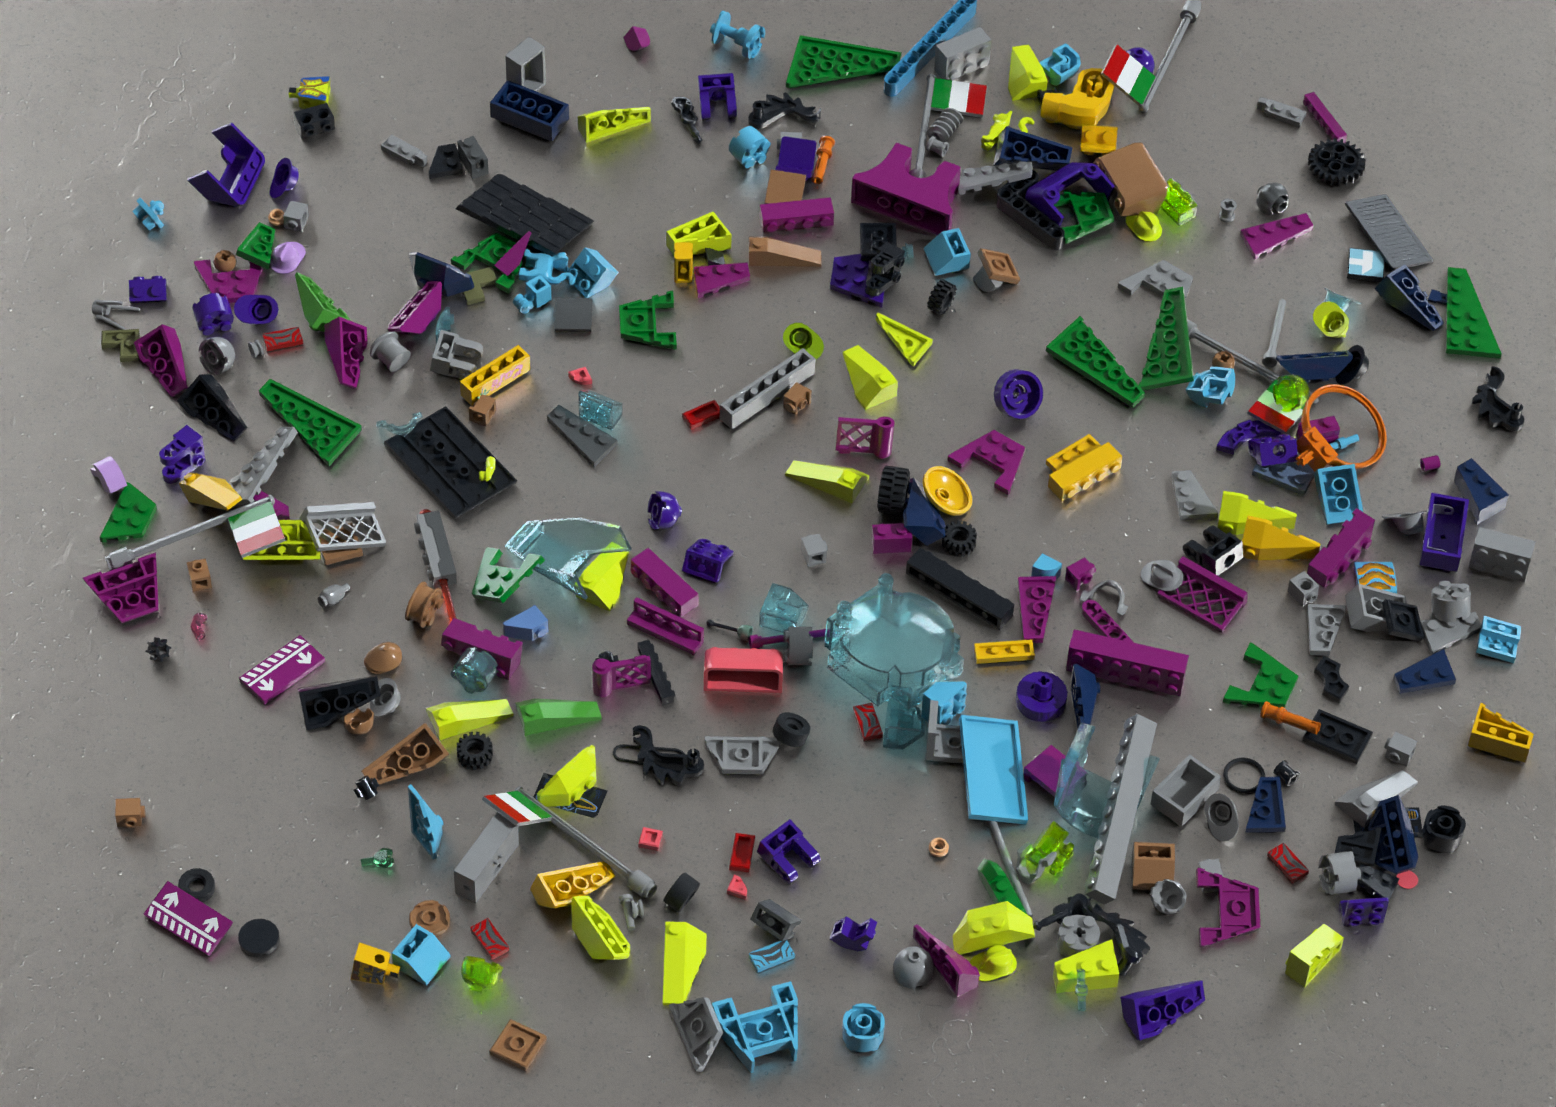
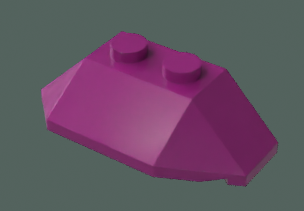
M440 281L427 282L423 289L411 297L388 324L387 330L402 334L423 333L441 310L442 283Z

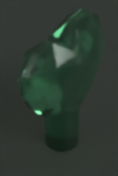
M382 848L372 857L361 859L362 867L376 865L380 868L391 867L394 864V859L392 858L393 850Z

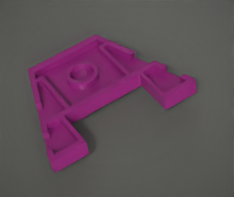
M210 259L194 261L195 269L199 272L200 278L206 284L209 293H219L222 297L225 295L229 303H235L238 298L244 295H255L259 284L258 280L263 271L261 266L249 261L250 269L212 273Z
M993 430L949 454L947 461L962 468L971 457L978 459L1002 473L994 482V488L1009 495L1023 458L1025 447Z
M1202 868L1196 869L1197 888H1218L1220 928L1200 927L1199 947L1212 945L1260 929L1258 887L1235 879L1231 880L1222 877V875L1207 872Z

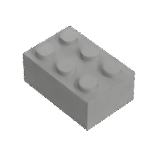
M978 27L936 45L934 70L942 79L955 80L958 77L989 65L990 37L981 27Z
M528 37L505 55L506 81H511L537 92L546 84L545 47Z
M1479 527L1469 568L1525 582L1536 541Z
M1189 754L1152 791L1150 805L1182 827L1205 804L1208 797L1219 790L1221 776Z

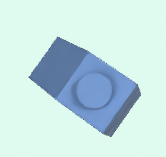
M536 605L503 622V635L509 638L533 641L549 632L548 619Z

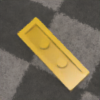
M1088 434L1046 459V465L1055 472L1101 445Z
M1032 640L974 643L976 664L1035 659Z

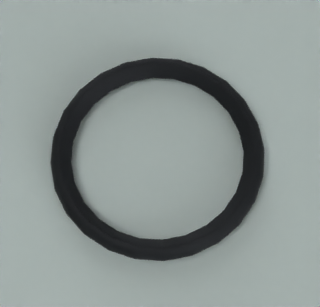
M1241 757L1231 760L1225 766L1223 772L1227 785L1235 791L1242 793L1256 791L1258 785L1250 789H1242L1233 785L1228 779V769L1234 763L1241 761L1249 762L1260 770L1261 777H1265L1263 767L1250 758Z

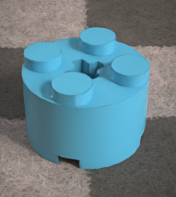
M747 126L739 131L740 135L737 138H732L729 144V152L748 169L757 163L762 164L766 160V154L771 143L757 129Z
M867 1003L856 1004L848 1012L846 1011L842 1026V1038L846 1047L857 1052L876 1051L884 1037V1015L875 1006Z

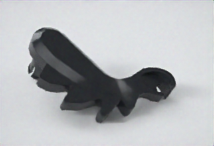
M786 92L783 93V99L767 94L766 101L759 100L753 103V111L748 116V123L755 129H761L786 114H796L807 122L817 123L821 119V108L814 114L813 112H816V107L803 106L801 99L798 97L793 100Z
M1492 366L1490 375L1489 373L1486 374L1487 384L1477 387L1476 393L1478 394L1472 398V404L1481 403L1478 410V418L1489 415L1488 423L1492 428L1502 425L1510 431H1519L1522 429L1525 420L1522 415L1523 405L1521 404L1518 408L1519 403L1516 402L1510 406L1496 395L1497 389L1504 382L1505 375L1500 368Z
M642 725L633 727V736L640 734L638 738L633 737V742L641 747L637 755V761H644V776L652 769L656 780L661 785L664 784L665 778L668 776L672 783L681 786L685 778L698 777L703 773L704 761L697 749H694V753L690 749L687 754L659 753L654 748L650 729Z
M1090 897L1086 904L1082 905L1081 911L1085 916H1091L1096 921L1106 923L1113 930L1120 954L1122 955L1121 960L1117 964L1119 975L1125 976L1132 964H1138L1143 956L1149 952L1150 947L1145 942L1147 936L1133 928V921L1119 918V913H1106L1097 903L1092 907Z

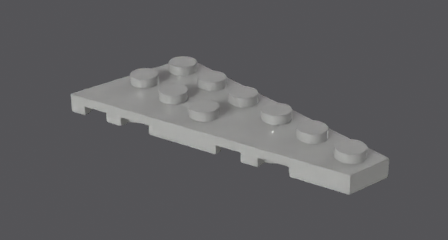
M294 427L279 428L276 431V435L264 444L265 447L253 456V460L242 467L239 475L231 479L230 485L242 498L234 506L248 505L255 501L253 499L254 495H259L261 492L260 486L268 481L278 465L276 460L283 457V449L290 446L298 433Z

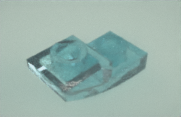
M450 306L443 310L438 319L435 334L436 344L440 331L451 332V325H454V314H450Z

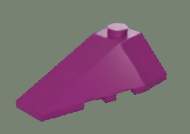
M161 324L134 342L141 361L150 368V372L159 379L160 384L171 397L177 396L188 388L181 344L175 328Z
M918 924L914 925L913 938L921 948L931 955L934 967L957 997L978 987L980 974L975 966H972L967 959Z

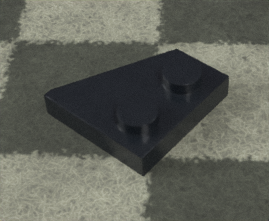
M456 143L437 147L428 172L429 179L463 173Z
M1378 827L1367 832H1356L1353 835L1339 836L1335 853L1352 851L1355 863L1374 866L1381 828Z
M1361 864L1359 867L1361 879L1357 881V884L1365 888L1372 896L1377 894L1380 898L1387 897L1390 901L1398 885L1399 878Z

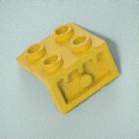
M1082 124L1080 151H1083L1086 155H1094V152L1102 153V156L1115 151L1118 127Z

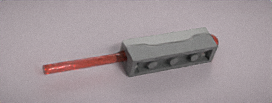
M423 509L417 515V523H414L416 534H420L418 539L420 550L424 549L425 552L422 556L424 565L429 567V570H427L428 580L433 582L434 588L441 587L449 621L451 622L453 618L457 619L448 585L457 583V573L439 510L432 512L429 509Z

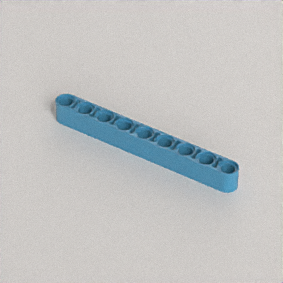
M958 0L885 75V95L893 97L902 91L935 56L936 45L952 39L976 14L977 0Z

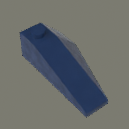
M914 477L911 478L908 487L909 498L905 501L907 508L903 511L904 527L928 546L945 537L946 525L937 508L932 505L925 495L923 485Z

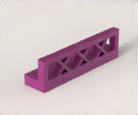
M638 597L635 598L634 610L627 619V625L693 656L704 643V628Z

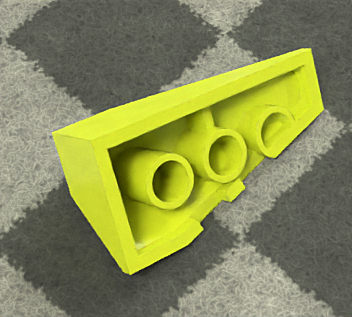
M1029 44L1014 46L1011 51L1008 82L1011 99L1014 101L1037 97V90H1047L1048 81L1044 70Z
M859 345L843 351V358L847 371H849L855 398L865 410L897 396L898 381L885 366Z
M1223 491L1217 528L1226 534L1229 532L1234 535L1244 534L1247 517L1253 516L1267 519L1273 522V526L1280 529L1282 527L1294 529L1297 514L1277 506H1266L1264 501L1261 500L1255 502L1248 499V495Z
M507 699L444 702L426 708L428 717L439 740L514 716Z
M665 922L663 1005L680 1004L686 1001L692 987V982L706 954V933L687 922Z

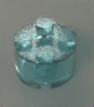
M475 647L467 648L451 671V676L464 686L466 692L471 694L484 691L498 673V670H496L498 665L494 658L483 650L481 653L475 651L477 649Z

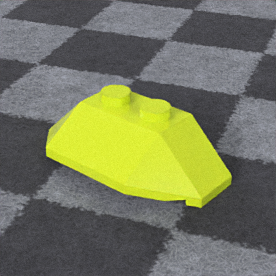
M278 520L286 541L243 558V560L320 559V551L316 550L309 530L302 520Z
M590 745L560 769L546 783L545 787L537 793V800L546 807L570 806L574 801L579 800L587 789H591L597 781L595 746Z
M589 896L573 897L571 899L572 930L591 958L605 960L627 959L629 957L630 944L611 916L599 905L592 902L593 899Z
M1008 901L967 910L952 938L954 951L961 955L987 949L994 945H1004L1034 938L1035 932L1032 918Z

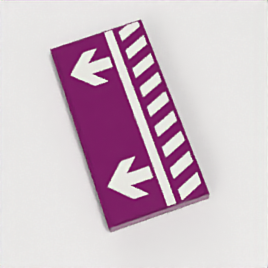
M299 635L239 677V681L266 705L325 663V657Z
M169 881L165 883L144 912L145 917L207 956L211 955L233 924L230 919Z

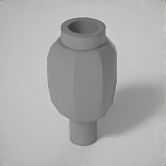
M348 583L342 586L334 584L325 588L317 598L318 603L322 607H331L344 598L345 592L350 590V585Z

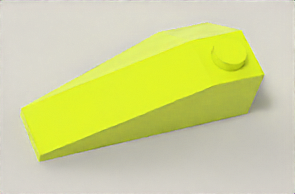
M650 107L592 111L577 116L578 130L587 143L651 122Z
M795 460L785 473L787 477L850 503L854 502L869 479V475L853 468Z
M612 541L583 571L577 580L576 597L611 611L620 596L630 548Z

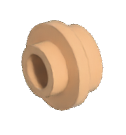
M281 209L272 210L268 216L269 223L275 226L284 224V212Z
M934 838L929 843V852L935 857H943L949 851V845L943 838Z

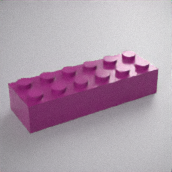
M1074 629L1068 650L1066 671L1072 672L1073 664H1078L1095 674L1096 678L1123 683L1132 687L1145 688L1150 691L1167 693L1168 695L1181 696L1189 655Z

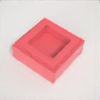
M643 827L638 847L658 851L663 831Z

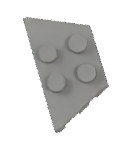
M705 736V745L722 774H763L781 745V742L775 737Z
M705 997L697 998L694 1001L687 1000L680 1004L672 1003L669 1005L694 1068L696 1071L702 1072L723 1034L709 998Z

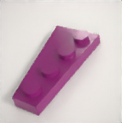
M1307 213L1241 229L1240 235L1255 260L1264 252L1267 254L1273 251L1274 247L1278 245L1283 246L1287 244L1288 240L1292 238L1297 239L1312 231L1314 225Z
M1056 576L1018 577L1023 640L1043 643Z

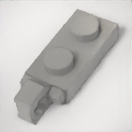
M1260 97L1257 102V109L1264 111L1267 117L1298 128L1306 117V111L1275 100Z
M393 135L381 145L382 151L408 165L416 163L424 167L428 163L427 156L420 149Z

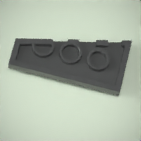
M561 405L555 407L547 415V421L561 435H564L568 442L575 446L584 458L586 457L593 467L618 445L617 439Z

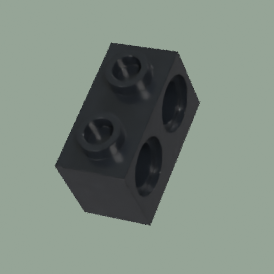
M327 103L293 112L294 123L301 139L335 129L334 116Z

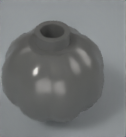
M1268 183L1258 189L1256 203L1263 213L1275 215L1276 213L1272 212V208L1278 213L1286 210L1289 196L1282 184Z

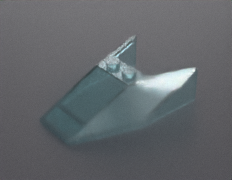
M581 517L527 521L505 545V548L521 561L525 560L528 553L542 555L545 561L541 565L537 564L533 570L585 600L588 596L576 574L587 564L589 559L595 554L628 552L632 549L621 526Z

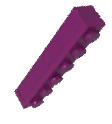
M1315 92L1305 94L1303 104L1307 106L1309 112L1314 115L1315 120L1324 128L1326 134L1331 137L1332 142L1336 138L1337 142L1343 139V143H1346L1347 134Z

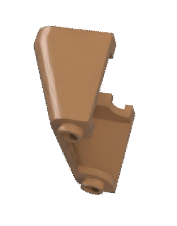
M1132 143L1095 159L1093 164L1097 165L1103 173L1106 172L1111 182L1115 185L1118 195L1114 205L1120 216L1138 215L1140 211L1158 214L1167 195L1168 187L1143 143Z

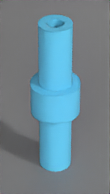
M1355 434L1347 438L1341 437L1336 439L1335 442L1330 443L1334 450H1341L1349 444L1358 442L1359 436Z

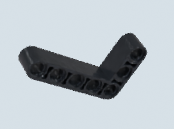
M1032 170L1031 178L1007 183L1002 186L997 192V208L1050 249H1062L1065 236L1064 229L1025 200L1027 189L1038 183V173Z

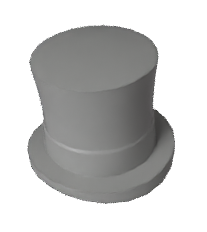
M388 332L379 336L370 348V356L375 360L380 359L391 372L402 368L411 355L410 351L397 340L398 334L396 332Z

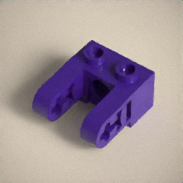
M733 73L698 75L701 118L711 119L710 101L726 100L728 118L737 117Z
M188 425L175 433L173 441L159 452L160 461L165 465L162 469V475L166 483L173 484L178 482L206 461L203 437Z
M1290 434L1278 435L1275 439H1272V437H1262L1260 439H1249L1248 441L1249 453L1252 457L1256 458L1257 464L1260 466L1297 462V441ZM1275 446L1278 451V453L1276 454L1273 453V448Z
M791 819L762 839L757 849V853L787 884H791L798 878L796 869L784 857L788 852L793 850L809 867H813L821 861L819 853L803 837V832Z

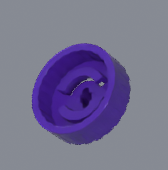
M1009 370L999 377L994 387L995 405L1002 414L1008 417L1028 418L1039 409L1043 400L1042 384L1039 378L1029 371Z
M1033 672L1023 677L1018 683L1016 706L1021 714L1030 720L1037 722L1052 721L1058 718L1066 708L1067 687L1058 676L1052 673Z

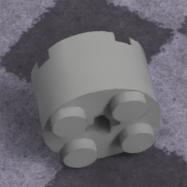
M1449 581L1439 582V586L1433 588L1431 592L1432 615L1435 614L1436 619L1445 622H1455L1456 618L1462 617V620L1468 618L1471 614V592L1469 585L1464 583L1452 584Z
M1353 852L1322 855L1319 860V868H1322L1323 875H1319L1325 893L1335 895L1356 891L1357 881L1361 879V871L1358 867L1356 868Z
M1084 915L1066 916L1059 927L1057 940L1059 953L1069 957L1098 945L1100 929L1095 919Z

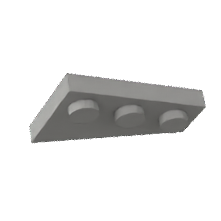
M1191 470L1172 471L1171 477L1180 520L1218 518V511Z
M1308 604L1307 617L1310 655H1330L1347 605Z
M1471 612L1470 616L1462 620V617L1456 618L1455 622H1445L1436 618L1420 621L1431 655L1443 648L1451 647L1452 643L1458 640L1462 641L1480 632L1481 628L1476 612Z

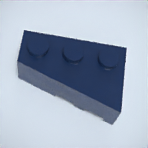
M1472 458L1457 466L1454 481L1462 497L1469 499L1468 509L1472 512L1476 525L1506 508L1509 494Z

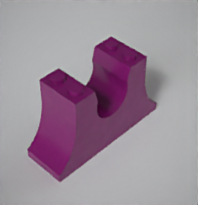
M896 142L887 157L880 164L868 171L855 173L853 176L851 203L935 235L951 230L953 210L950 204L959 192L960 166L944 161L937 167L933 175L926 178L914 177L909 174L911 171L912 148Z

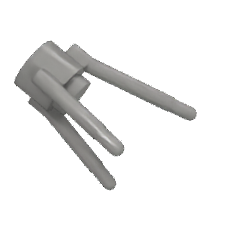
M95 300L92 305V313L96 315V319L103 320L121 330H125V327L104 316L109 315L111 309L140 311L138 307L122 306V301Z

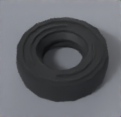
M193 868L181 875L178 888L199 901L205 902L212 897L215 891V880L207 870ZM195 880H200L205 884L204 888L200 891L190 890L189 885Z

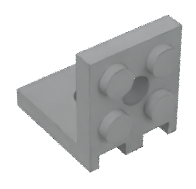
M931 700L926 760L963 763L960 726L937 724L938 701ZM955 741L958 742L960 745L954 747L951 746L950 743Z

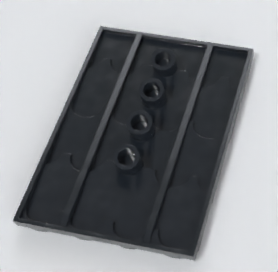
M503 174L495 175L456 207V210L517 240H520L530 231L531 235L527 245L552 257L594 222V220L572 207L569 209L556 200L545 197L524 184L520 185Z
M446 406L384 441V445L397 460L407 468L415 479H418L431 496L454 519L517 483V479L496 458L495 470L491 480L487 482L479 480V472L486 471V459L494 456Z

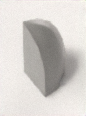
M984 266L973 277L977 286L985 292L994 291L1002 285V281L989 279Z

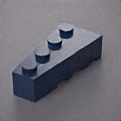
M1006 126L999 135L993 166L1032 162L1033 169L1059 170L1070 163L1073 147Z

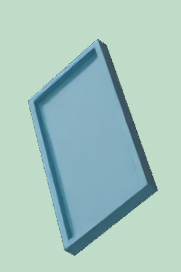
M961 715L959 725L968 818L1026 825L1028 822L1018 721Z

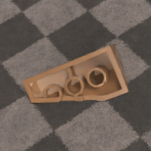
M424 723L361 772L364 776L368 775L369 778H376L379 785L434 767L447 757L449 753L428 725Z

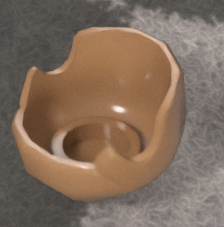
M357 708L353 713H348L344 716L343 726L351 734L364 735L373 727L374 713L369 708L365 712Z

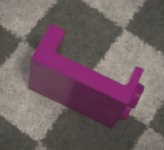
M1052 745L1024 767V780L1027 783H1030L1032 780L1037 782L1056 798L1055 804L1057 806H1060L1063 802H1068L1076 791H1081L1086 784V772Z

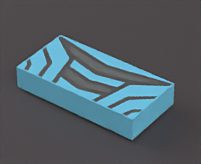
M785 940L750 952L749 958L757 973L794 959L795 953L788 941Z

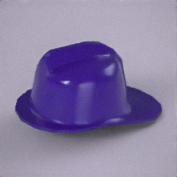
M289 158L281 159L276 166L270 186L271 198L280 197L285 190L290 191L298 182V168L292 165Z
M244 295L238 298L234 305L236 317L241 322L248 324L270 323L276 318L279 310L275 299L267 295Z

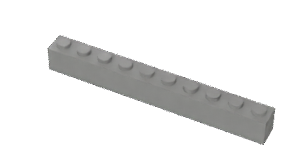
M1139 714L1128 718L1124 723L1125 730L1119 743V754L1115 759L1116 767L1111 776L1112 783L1107 793L1108 800L1102 812V824L1098 829L1099 837L1094 846L1093 860L1089 866L1090 874L1085 882L1086 890L1084 895L1104 905L1116 898L1157 723Z

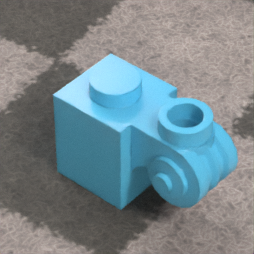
M539 275L525 283L526 294H518L513 299V304L522 314L528 313L533 307L539 308L552 300L551 285Z

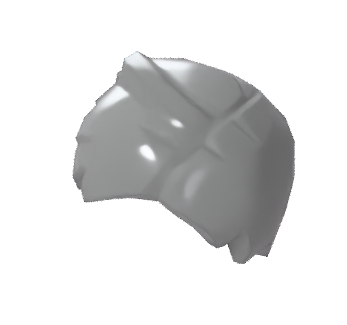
M1164 879L1163 881L1156 882L1155 886L1151 888L1150 893L1151 901L1155 908L1166 915L1180 911L1186 903L1187 896L1185 890L1179 882Z

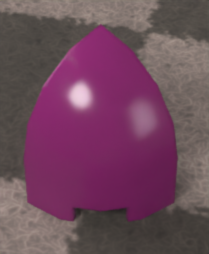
M632 26L623 37L627 47L632 51L643 50L650 44L649 35L644 28Z

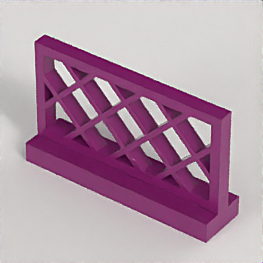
M1182 556L1178 561L1177 567L1187 577V581H1183L1181 586L1189 585L1190 592L1179 594L1177 588V594L1169 596L1164 593L1165 591L1159 590L1157 596L1223 633L1240 608L1244 607L1247 603L1248 593ZM1199 583L1203 585L1204 590L1193 591L1191 584ZM1215 592L1219 594L1220 599L1209 601L1208 593ZM1205 594V602H1195L1194 596ZM1192 597L1193 604L1185 605L1181 602V598ZM1233 602L1236 606L1234 609L1225 610L1224 603ZM1221 603L1223 611L1212 612L1210 605ZM1208 606L1209 613L1201 614L1197 608ZM1224 615L1225 621L1220 625L1214 621L1213 617Z

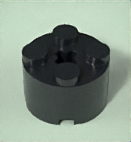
M1446 805L1438 806L1434 810L1431 809L1426 815L1422 829L1424 845L1438 852L1453 853L1461 844L1466 827V821L1462 818L1460 812Z

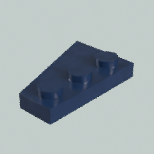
M1444 649L1395 673L1393 678L1399 694L1454 685L1456 683L1455 675Z
M1260 777L1245 833L1285 832L1286 823L1280 777Z

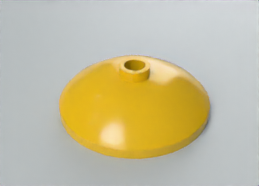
M935 466L924 474L922 484L925 495L938 510L949 515L959 516L965 514L972 505L971 491L966 482L956 472L946 467Z

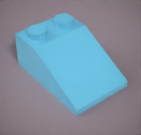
M1355 464L1316 470L1314 473L1315 484L1327 525L1343 523L1346 520L1350 521L1353 518L1352 512L1356 508L1363 512Z

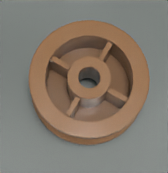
M425 581L421 582L414 590L408 602L405 620H414L422 628L427 625L431 626L437 609L441 608L444 601L441 598L442 590L440 588L433 589L428 587Z

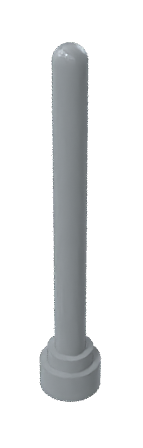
M1284 299L1279 301L1269 350L1263 355L1262 363L1267 367H1274L1277 364L1276 348L1286 306Z

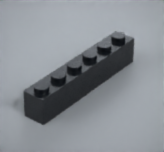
M919 548L907 561V575L998 630H1001L1012 618L1014 603L1000 596L994 590L980 584L979 581L965 575L961 570L950 566L946 561L935 557L931 552Z

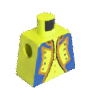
M330 76L302 78L299 88H289V98H298L301 109L324 103L328 104L331 90Z

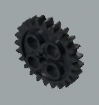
M1336 138L1333 139V142L1329 139L1326 140V143L1320 141V144H1315L1309 153V170L1313 171V176L1318 175V180L1323 178L1324 183L1330 181V184L1333 185L1334 182H1337L1338 186H1340L1341 182L1347 185L1348 181L1354 183V179L1359 180V176H1362L1365 170L1366 159L1364 158V153H1360V148L1355 149L1356 144L1350 146V141L1343 143V139L1337 142Z

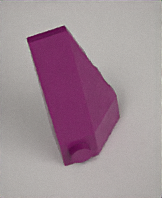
M337 317L324 325L325 342L340 384L355 389L360 375V363L364 360L363 351L367 348L368 344L367 327L342 317Z

